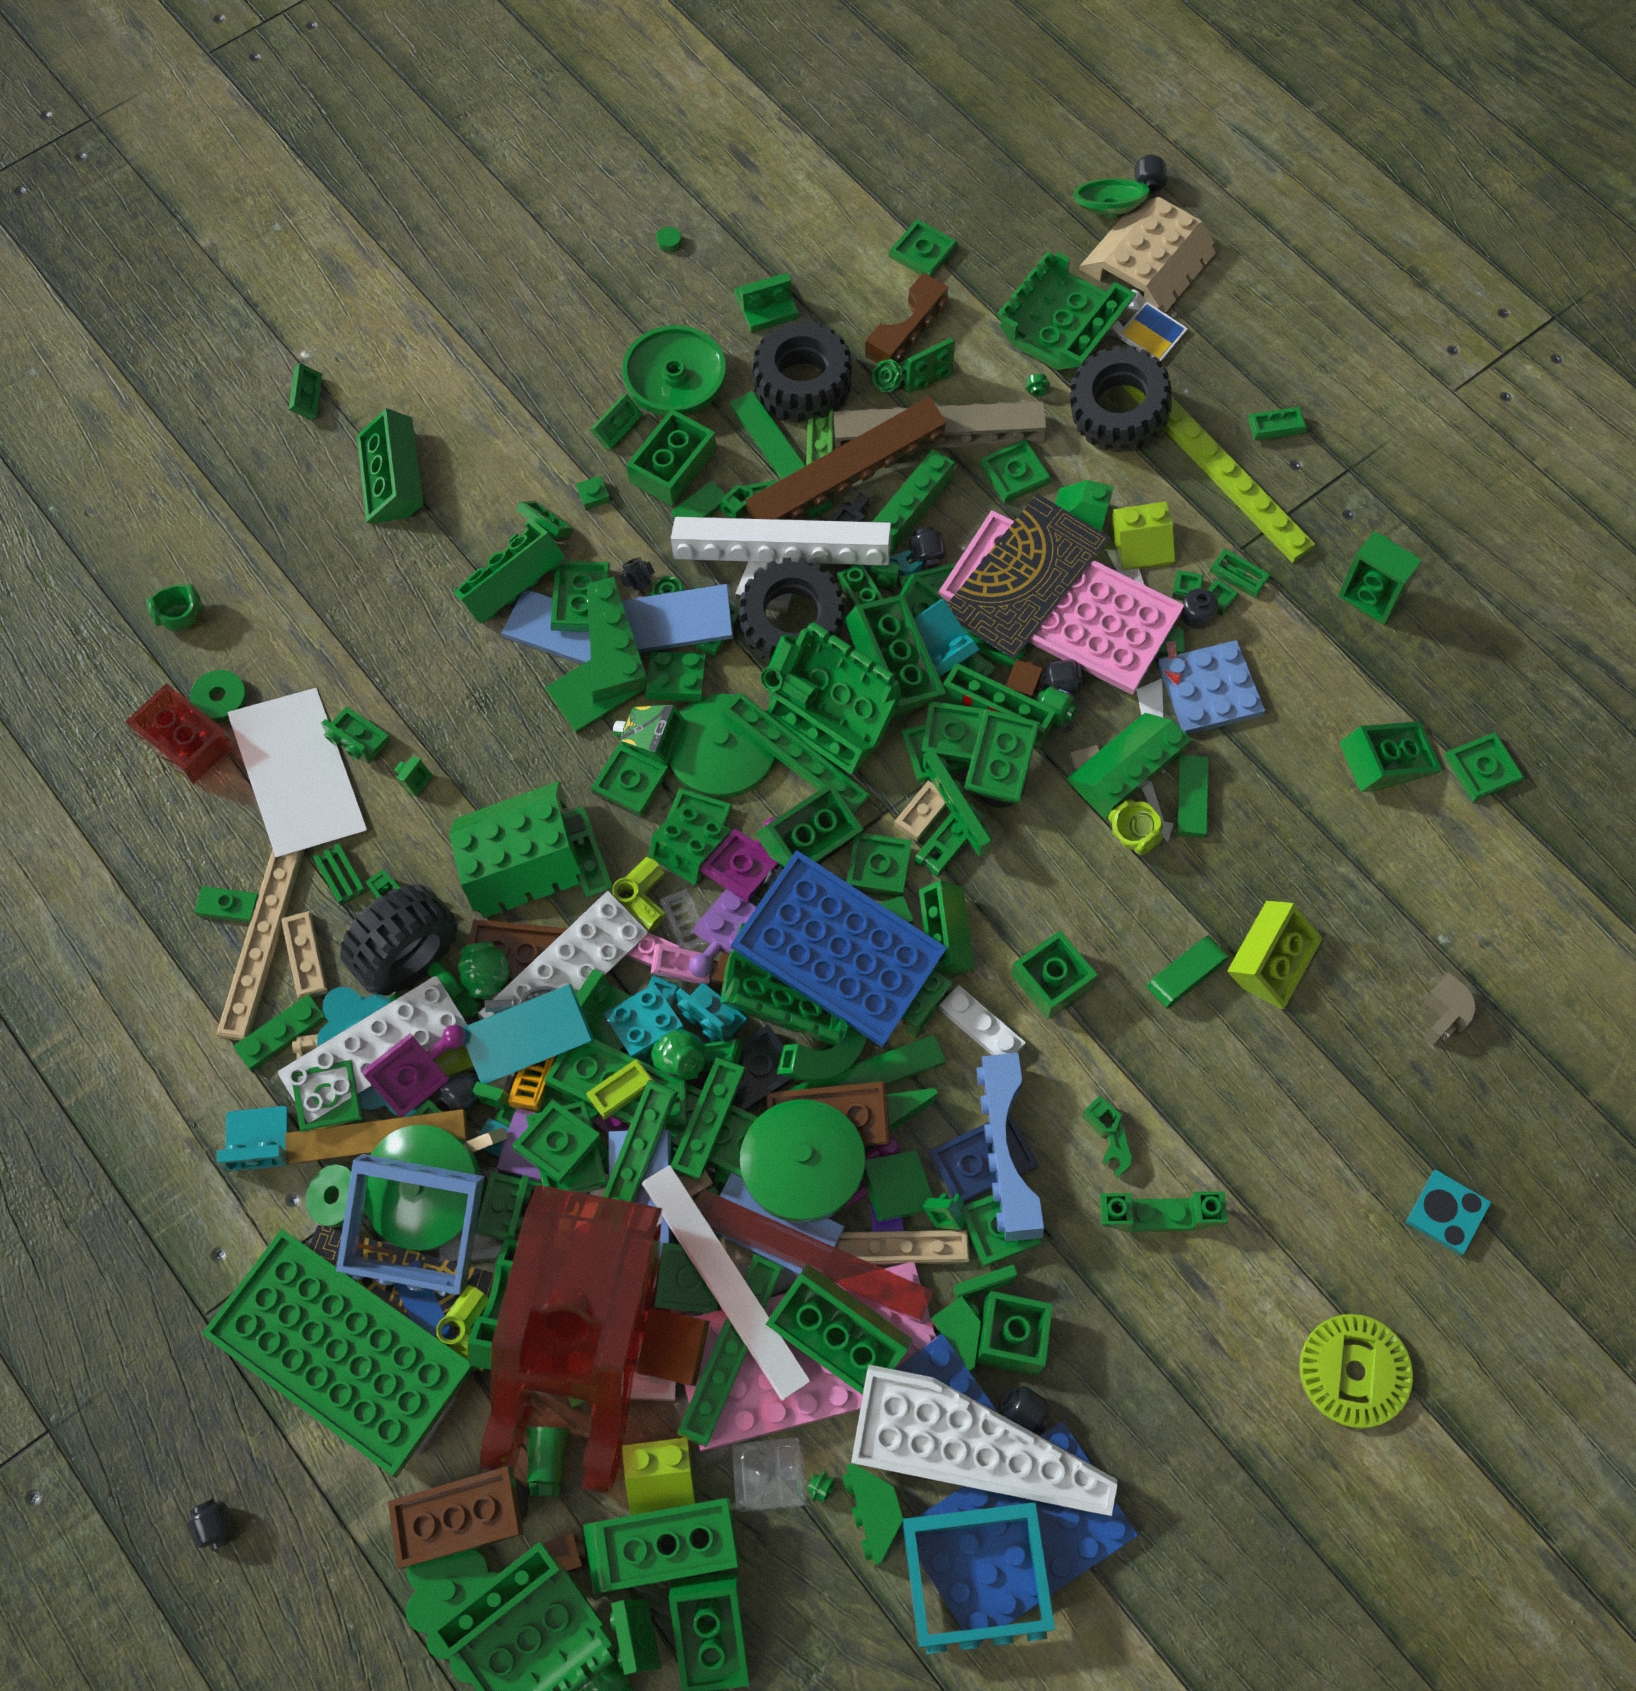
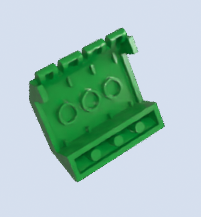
M1047 252L1038 262L1037 267L1023 281L1024 284L1017 288L1009 298L1010 301H1007L997 313L1001 321L999 327L1014 347L1056 370L1079 367L1084 364L1085 360L1136 297V293L1116 282L1106 292L1070 273L1071 258L1060 252H1057L1055 256L1051 252Z
M812 622L807 628L801 630L796 645L799 647L805 646L795 673L818 686L819 693L816 700L809 708L804 709L779 692H775L766 712L808 746L852 775L879 746L901 699L900 684L895 680L893 673L879 664L874 666L873 660L856 649L852 652L850 645L835 635L830 637L827 630Z
M560 781L454 819L449 836L460 884L473 912L480 911L483 919L503 912L500 903L502 901L506 909L509 910L529 903L528 892L531 893L534 900L556 893L555 882L558 883L561 891L581 884L578 875L584 874L581 859L573 851L562 810L567 808Z
M741 923L737 935L741 931L745 923ZM731 949L725 966L721 1004L756 1016L758 1019L772 1022L787 1030L809 1036L816 1041H822L830 1045L840 1044L846 1032V1021L840 1018L837 1023V1017Z
M541 1541L428 1630L447 1659L453 1656L476 1691H577L590 1681L586 1673L589 1669L596 1676L615 1660L611 1652L616 1646L603 1621L565 1567Z

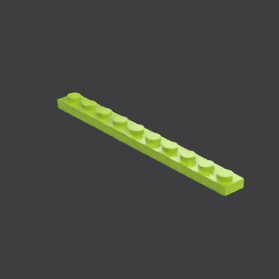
M1121 385L1139 404L1146 398L1139 389L1128 385ZM1172 397V410L1169 413L1170 419L1167 425L1162 426V428L1292 563L1312 551L1315 543Z

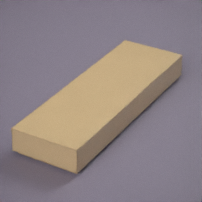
M307 911L282 918L281 921L298 999L301 1000L308 994L312 998L329 993L311 912Z

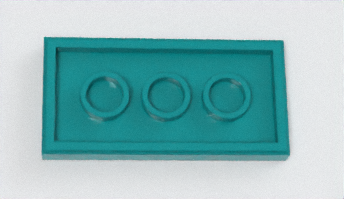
M572 984L463 1027L467 1036L465 1045L479 1080L484 1084L594 1040Z

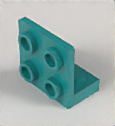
M943 599L914 618L939 677L952 669L955 663L959 664L979 650Z
M703 982L691 995H688L681 988L676 992L677 1005L681 1012L679 1014L680 1017L690 1026L696 1024L703 1030L702 1035L710 1043L732 1040L748 1022L747 1018L738 1010L721 1004V997Z
M655 984L604 1013L606 1020L621 1041L628 1055L650 1066L654 1064L651 1058L654 1043L670 1031L684 1030L682 1023Z
M286 1106L228 1111L226 1113V1149L217 1150V1163L226 1172L288 1166L285 1133H288V1108Z

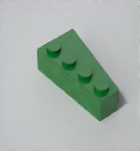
M531 518L524 524L527 529L520 536L514 534L507 540L509 546L504 551L495 552L489 558L488 566L485 569L478 568L454 591L461 603L479 624L492 619L501 607L514 602L519 593L526 588L534 586L542 575L547 571L556 569L560 565V561L565 558L549 533Z
M614 577L587 584L593 703L646 689V674Z

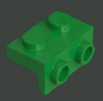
M348 706L331 723L326 719L321 722L325 731L324 736L330 743L335 746L338 744L346 748L347 754L357 761L362 759L368 764L391 740L387 733Z
M495 1172L490 1173L475 1234L502 1241L505 1238L512 1239L514 1233L520 1235L525 1216L519 1215L522 1204L528 1205L532 1187L527 1186L529 1176L523 1175L519 1179Z

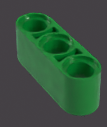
M1207 935L1158 973L1147 984L1146 988L1165 1009H1168L1222 967L1229 959V956L1210 935Z

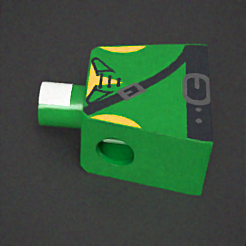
M674 705L635 706L632 708L627 721L618 720L615 722L613 733L616 737H620V742L624 746L663 765H667L685 719Z

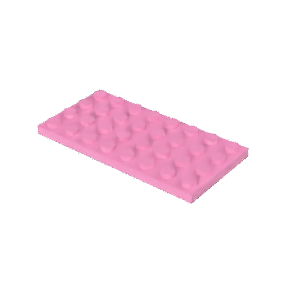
M991 510L939 590V595L949 602L1014 521ZM1092 560L1033 634L1028 643L1062 660L1073 659L1076 664H1081L1082 670L1133 695L1180 617L1184 604Z
M914 1262L834 1281V1283L912 1338L907 1352L896 1367L936 1338ZM786 1294L770 1297L765 1309L769 1318ZM723 1310L695 1316V1318L710 1321L697 1384L726 1320L727 1315ZM782 1337L810 1382L781 1401L748 1350L708 1446L699 1445L700 1452L858 1411L861 1409L863 1395ZM684 1384L688 1403H690L697 1385L690 1386Z

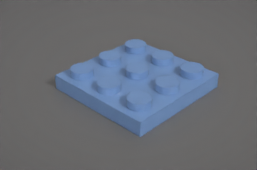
M1237 640L1178 654L1177 658H1173L1170 661L1169 657L1158 659L1157 666L1181 729L1187 735L1264 715L1265 709ZM1169 669L1172 673H1181L1178 686L1163 672Z

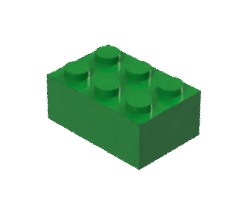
M671 409L626 464L629 483L673 507L717 451L715 432Z
M1374 531L1356 553L1338 597L1380 624L1385 625L1402 603L1422 560L1416 557L1413 552L1405 550L1392 542L1390 538Z

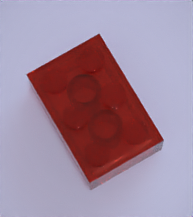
M167 683L125 721L137 739L192 784L196 783L234 746L224 729Z

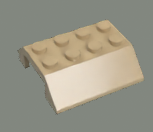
M1157 197L1148 199L1142 205L1125 213L1083 261L1079 269L1099 281L1107 272L1114 274L1145 292L1144 299L1166 313L1176 301V298L1184 292L1190 282L1204 268L1203 266L1216 254L1212 247L1215 242L1202 220Z

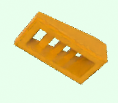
M556 1055L543 1060L546 1061L544 1067L533 1064L518 1070L508 1099L510 1107L536 1113L541 1111L548 1087L544 1079L553 1066ZM532 1070L542 1072V1075L538 1077L529 1075L527 1072ZM525 1080L538 1083V1086L524 1085ZM522 1091L534 1093L535 1095L533 1098L522 1096L521 1093Z

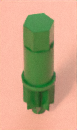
M436 961L432 964L427 973L431 978L434 976L439 978L453 1003L465 1017L470 1018L472 1016L476 1019L480 1012L478 1008L481 1006L478 1001L469 998L468 991L442 962Z

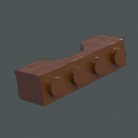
M922 273L909 289L908 306L913 312L912 316L899 324L887 325L880 323L865 340V357L875 363L889 359L897 363L902 362L907 350L918 343L922 332L925 329L928 330L934 323L938 313L944 312L949 304L948 286Z

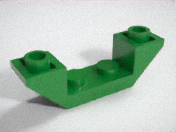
M1225 1191L1193 1192L1190 1198L1132 1199L1131 1193H1100L1101 1226L1125 1232H1187L1228 1223Z

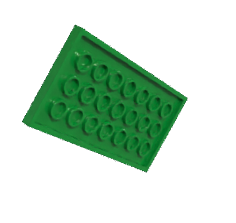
M283 1229L278 1232L202 1332L203 1336L395 1478L399 1476L475 1368V1366L468 1365V1360L345 1273L337 1272L334 1265Z

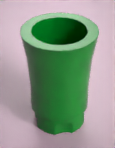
M525 1427L528 1454L527 1482H530L528 1496L560 1497L559 1483H563L566 1448L571 1429Z

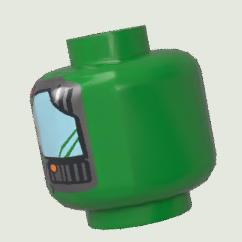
M1054 686L1046 690L1042 689L1035 700L1056 710L1053 725L1057 727H1062L1067 721L1072 722L1078 710V707L1074 705V695Z

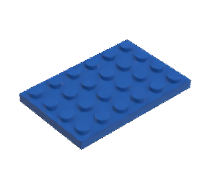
M797 850L730 946L731 949L838 1019H844L847 1025L883 1047L947 949L938 941Z
M1063 1421L1040 1435L1041 1438L1091 1465ZM963 1486L918 1516L1036 1503L1050 1595L1138 1536L1115 1500L1112 1516L967 1486ZM1027 1521L915 1535L919 1562L961 1631L1007 1625L1039 1603ZM901 1527L900 1531L904 1536L903 1527Z

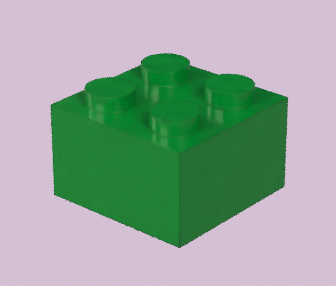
M1061 930L1015 961L1011 972L1013 979L1047 1020L1092 989L1098 976Z
M990 1291L983 1301L975 1363L1038 1376L1046 1365L1053 1304Z

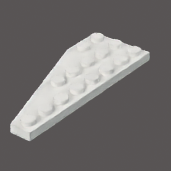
M868 1365L851 1463L1112 1516L1117 1490V1479L933 1377Z

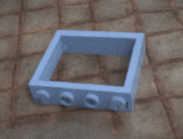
M360 1155L353 1160L336 1271L353 1276L352 1279L374 1278L377 1283L383 1285L406 1284L408 1289L423 1291L427 1288L437 1290V1293L442 1296L446 1294H460L467 1287L484 1176L372 1155ZM369 1176L468 1194L456 1275L356 1256Z

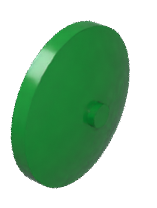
M669 325L652 329L641 335L631 344L623 359L622 376L628 395L644 410L666 416L673 409L682 415H689L708 406L720 394L726 379V363L720 346L708 334L693 327Z
M707 695L702 697V702L692 701L679 711L685 720L668 765L674 777L692 792L715 799L737 797L761 784L774 766L776 757L721 715L722 709L736 695Z
M791 1100L768 1109L750 1126L741 1146V1174L749 1195L759 1207L770 1215L788 1222H816L838 1213L854 1198L864 1176V1146L854 1124L836 1108L814 1100Z
M411 1125L400 1128L386 1136L371 1153L372 1156L480 1175L477 1160L469 1146L459 1136L439 1126ZM369 1176L364 1209L374 1229L391 1244L408 1250H428L446 1245L462 1234L468 1194Z

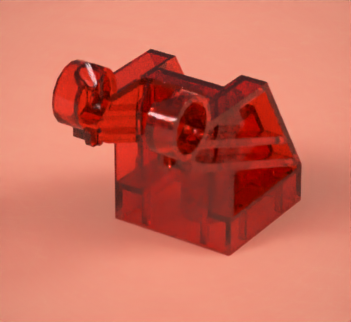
M536 1185L525 1213L491 1345V1414L482 1441L480 1454L481 1469L493 1471L509 1466L513 1467L514 1470L521 1450L524 1429L533 1410V1407L529 1406L532 1390L588 1402L592 1408L591 1432L582 1464L586 1471L581 1489L610 1495L617 1477L623 1438L627 1428L635 1365L641 1349L649 1309L653 1308L659 1265L662 1208Z

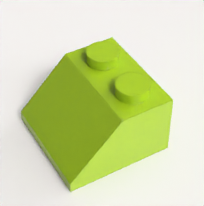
M1166 501L1113 510L1110 530L1122 571L1175 563L1173 523Z
M678 1438L622 1446L630 1516L696 1504L691 1450L688 1439Z

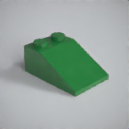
M1420 721L1360 726L1339 742L1360 792L1383 790L1442 771Z
M738 1571L672 1579L669 1601L682 1691H715L749 1686Z

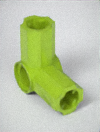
M646 857L625 878H621L614 883L612 896L650 933L661 924L666 917V913L645 894L664 877L665 872L655 860ZM629 892L632 894V897L624 899L619 897V894Z
M468 1284L447 1315L439 1321L436 1338L468 1360L467 1342L472 1331L471 1328L475 1323L476 1317L480 1316L485 1310L489 1298L483 1292ZM447 1326H455L459 1329L460 1334L456 1339L448 1340L442 1336L443 1329ZM475 1367V1368H477V1369H478L479 1371H481V1372H483V1370L485 1369V1368Z

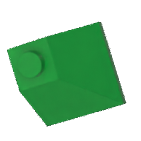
M1091 480L1059 488L1055 504L1102 532L1114 486Z

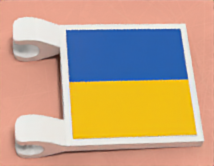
M1131 290L1136 293V297L1128 308L1138 311L1124 327L1117 320L1107 335L1117 337L1129 346L1136 347V350L1139 352L1141 349L1150 352V358L1155 356L1162 362L1187 332L1188 328L1148 303L1137 290Z

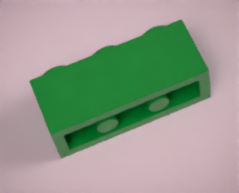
M939 880L920 889L919 895L924 933L947 947L934 970L941 975L954 978L975 969L964 887Z

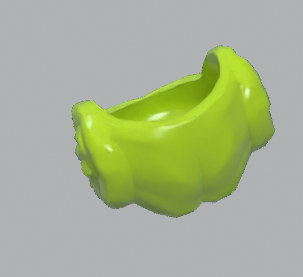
M1132 799L1126 800L1114 808L1108 816V820L1112 824V834L1116 839L1120 840L1125 849L1134 850L1137 854L1145 855L1153 848H1156L1163 839V834L1161 833L1164 827L1162 818L1146 802H1135Z

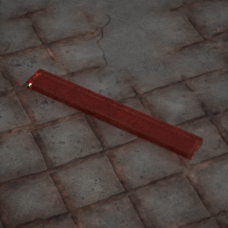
M701 1189L695 1205L712 1230L802 1270L808 1263L840 1287L921 1322L932 1296V1290L705 1189Z

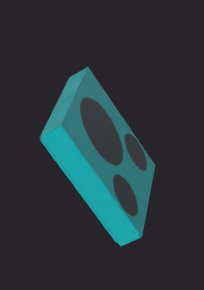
M1435 1169L1431 1173L1405 1223L1462 1256L1491 1202Z

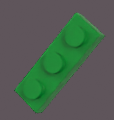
M308 994L233 1047L248 1069L253 1072L292 1045V1042L296 1041V1037L305 1036L327 1019Z

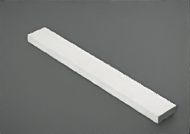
M671 1166L665 1167L644 1180L642 1185L781 1401L809 1383L810 1380L782 1337L765 1325L769 1319L768 1315Z

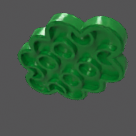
M468 1550L451 1555L450 1557L447 1556L407 1568V1579L416 1590L406 1606V1619L417 1632L427 1634V1648L430 1653L436 1658L450 1660V1667L454 1676L461 1682L471 1684L456 1660L453 1656L447 1659L428 1630L499 1574L489 1572L485 1557L476 1550Z

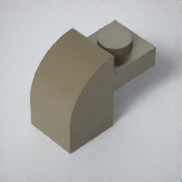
M1450 972L1445 975L1423 1001L1424 1004L1441 1017L1425 1035L1424 1039L1431 1045H1434L1439 1038L1446 1041L1455 1030L1461 1033L1473 1019L1475 1013L1474 998L1470 990Z

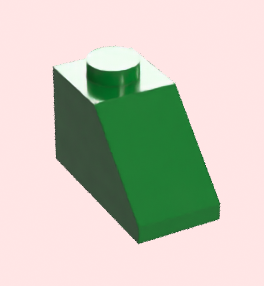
M961 1296L933 1316L930 1322L936 1334L944 1335L968 1371L973 1373L981 1324L978 1318L981 1317V1314L972 1301L966 1303Z

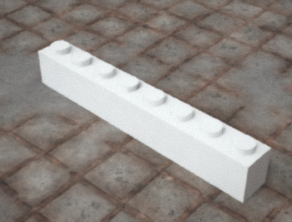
M675 517L671 545L673 559L771 562L775 560L776 562H782V558L791 557V562H798L799 558L807 559V563L889 565L891 523Z

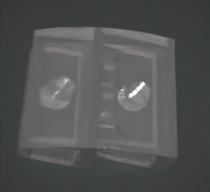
M801 1438L765 1440L732 1445L737 1512L745 1513L767 1509L778 1510L807 1505Z

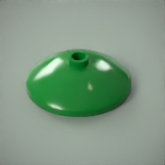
M1123 178L1094 180L1084 183L1074 190V200L1079 206L1094 214L1104 215L1105 218H1116L1121 214L1128 213L1142 205L1149 197V187L1146 184Z

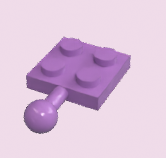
M727 889L722 893L694 926L693 933L711 944L703 954H697L690 959L689 970L694 976H707L712 970L713 959L720 951L730 955L731 943L736 938L741 923L748 921L757 908L756 906L744 901Z

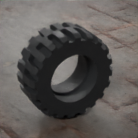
M799 321V324L789 322L785 323L782 328L778 326L771 330V335L766 334L754 351L753 380L759 402L765 405V409L769 413H776V417L782 420L786 418L791 419L792 423H799V421H806L808 423V420L811 418L814 421V415L818 414L822 419L828 417L830 406L834 412L838 411L840 405L846 402L848 393L851 390L852 358L850 357L849 347L844 344L845 340L839 334L835 335L834 330L827 326L823 328L820 323L813 322V324H807L806 321ZM801 363L817 366L824 371L817 378L808 381H795L781 374L787 367Z
M1113 346V350L1106 351V349L1098 351V356L1095 358L1093 356L1088 357L1085 360V367L1081 365L1075 372L1076 377L1072 379L1070 386L1072 417L1074 424L1077 425L1078 432L1081 436L1086 435V441L1090 444L1095 445L1097 442L1099 448L1106 451L1108 447L1114 448V452H1122L1123 448H1129V451L1136 450L1139 444L1146 446L1151 443V437H1158L1162 433V426L1167 425L1170 419L1169 413L1172 410L1171 381L1169 380L1167 369L1162 367L1161 361L1157 357L1150 358V352L1141 349L1140 352L1136 351V347L1127 346V349ZM1119 385L1135 387L1146 396L1137 408L1125 413L1106 411L1096 403L1104 391Z
M791 557L782 558V563L780 564L773 560L767 563L766 570L760 567L754 572V579H748L746 582L745 591L742 592L740 598V629L742 635L746 636V644L750 649H756V655L763 660L765 657H768L770 664L782 635L787 634L797 638L800 635V632L787 633L775 628L766 617L767 605L773 599L783 594H798L809 599L818 611L816 624L827 630L830 637L835 635L840 638L845 616V600L841 597L842 590L839 583H833L834 576L829 571L823 574L821 572V565L814 562L810 566L807 564V559L799 558L798 562H791Z
M406 884L401 886L400 889L389 891L383 897L380 896L374 901L375 903L370 907L367 906L361 912L362 914L358 919H354L350 924L351 928L345 932L343 936L344 941L340 945L341 961L367 992L388 996L392 995L393 992L403 991L405 987L417 983V980L422 976L425 977L428 974L429 967L436 961L441 962V958L449 952L450 945L454 943L456 933L458 932L457 920L455 915L427 886Z

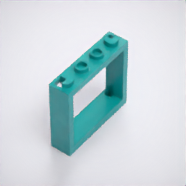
M1036 1503L903 1519L902 1524L918 1649L926 1648V1653L932 1654L947 1652L946 1645L960 1643V1650L980 1648V1641L993 1639L994 1646L1013 1644L1014 1636L1027 1635L1028 1641L1048 1639L1047 1632L1054 1631L1055 1626ZM1027 1521L1042 1621L928 1635L915 1535Z

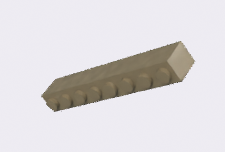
M1043 401L1001 402L998 404L976 403L972 405L937 407L946 421L944 435L936 442L930 443L928 441L921 445L920 449L1013 445L1024 439L1029 444L1044 443L1046 423ZM897 407L894 409L843 410L834 412L835 449L908 408Z

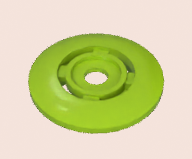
M1357 1314L1332 1317L1318 1325L1309 1334L1301 1350L1299 1372L1304 1391L1315 1408L1333 1422L1358 1429L1376 1427L1395 1417L1403 1409L1409 1398L1413 1383V1370L1408 1352L1401 1340L1390 1328L1373 1318ZM1344 1341H1360L1369 1345L1373 1349L1370 1351L1369 1349L1360 1345L1345 1346ZM1356 1361L1363 1365L1365 1376L1362 1380L1355 1381L1347 1375L1346 1367L1349 1362ZM1339 1392L1351 1398L1366 1396L1369 1402L1358 1403L1344 1400L1339 1397Z

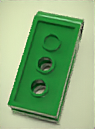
M731 1498L583 1525L592 1594L741 1566ZM700 1528L705 1529L710 1537L709 1543L705 1548H699L694 1542V1534ZM667 1534L672 1535L676 1539L677 1546L672 1554L665 1553L661 1546L662 1539Z

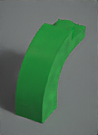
M846 1024V1032L840 1044L830 1045L826 1043L818 1050L800 1044L784 1045L777 1074L794 1080H816L836 1076L850 1067L858 1058L867 1037L857 1033L855 1029Z

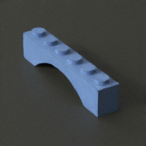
M1018 1053L982 1056V1065L976 1068L978 1086L984 1085L985 1095L980 1096L982 1114H988L989 1124H984L986 1143L992 1142L993 1153L988 1154L990 1172H996L997 1183H992L994 1202L1000 1201L1001 1212L996 1213L998 1232L1004 1231L1005 1242L1043 1238L1044 1225L1040 1198L1028 1188L1017 1173L1006 1143L1007 1119L1022 1089Z

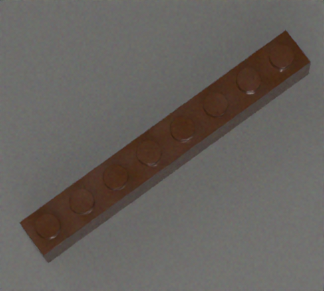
M929 396L746 499V509L752 519L797 520L806 514L807 509L813 506L820 507L829 501V497L836 493L843 494L852 488V484L859 480L864 482L875 475V471L882 467L885 469L890 468L897 463L898 458L905 454L907 456L913 455L920 450L921 445L928 441L930 443L936 442L944 435L946 421Z

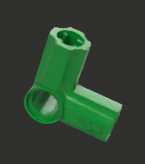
M784 634L780 638L769 666L761 673V684L767 691H777L802 708L807 709L818 696V686L795 673L805 646L799 647L796 645L798 639L796 636Z

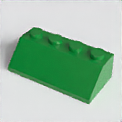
M385 408L357 435L366 522L370 524L409 518L423 505L413 418Z
M903 594L856 605L844 619V623L856 650L873 660L874 666L879 664L893 673L895 680L900 684L901 699L892 718L911 713L928 704L929 701H934L946 694Z
M1144 713L1067 777L1066 781L1106 820L1114 808L1124 801L1130 800L1185 752L1192 739L1172 720Z
M808 1263L765 1324L862 1395L868 1365L894 1370L907 1352L912 1341L911 1337Z

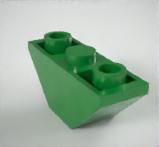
M851 1463L846 1465L848 1474L842 1475L847 1495L853 1493L857 1505L851 1508L856 1528L863 1526L866 1540L861 1541L865 1560H872L874 1567L881 1565L902 1524L903 1517L894 1486Z

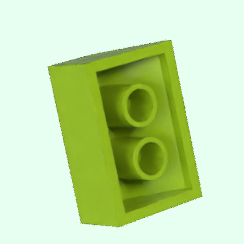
M1266 901L1227 972L1242 989L1279 1009H1285L1323 938L1294 903Z

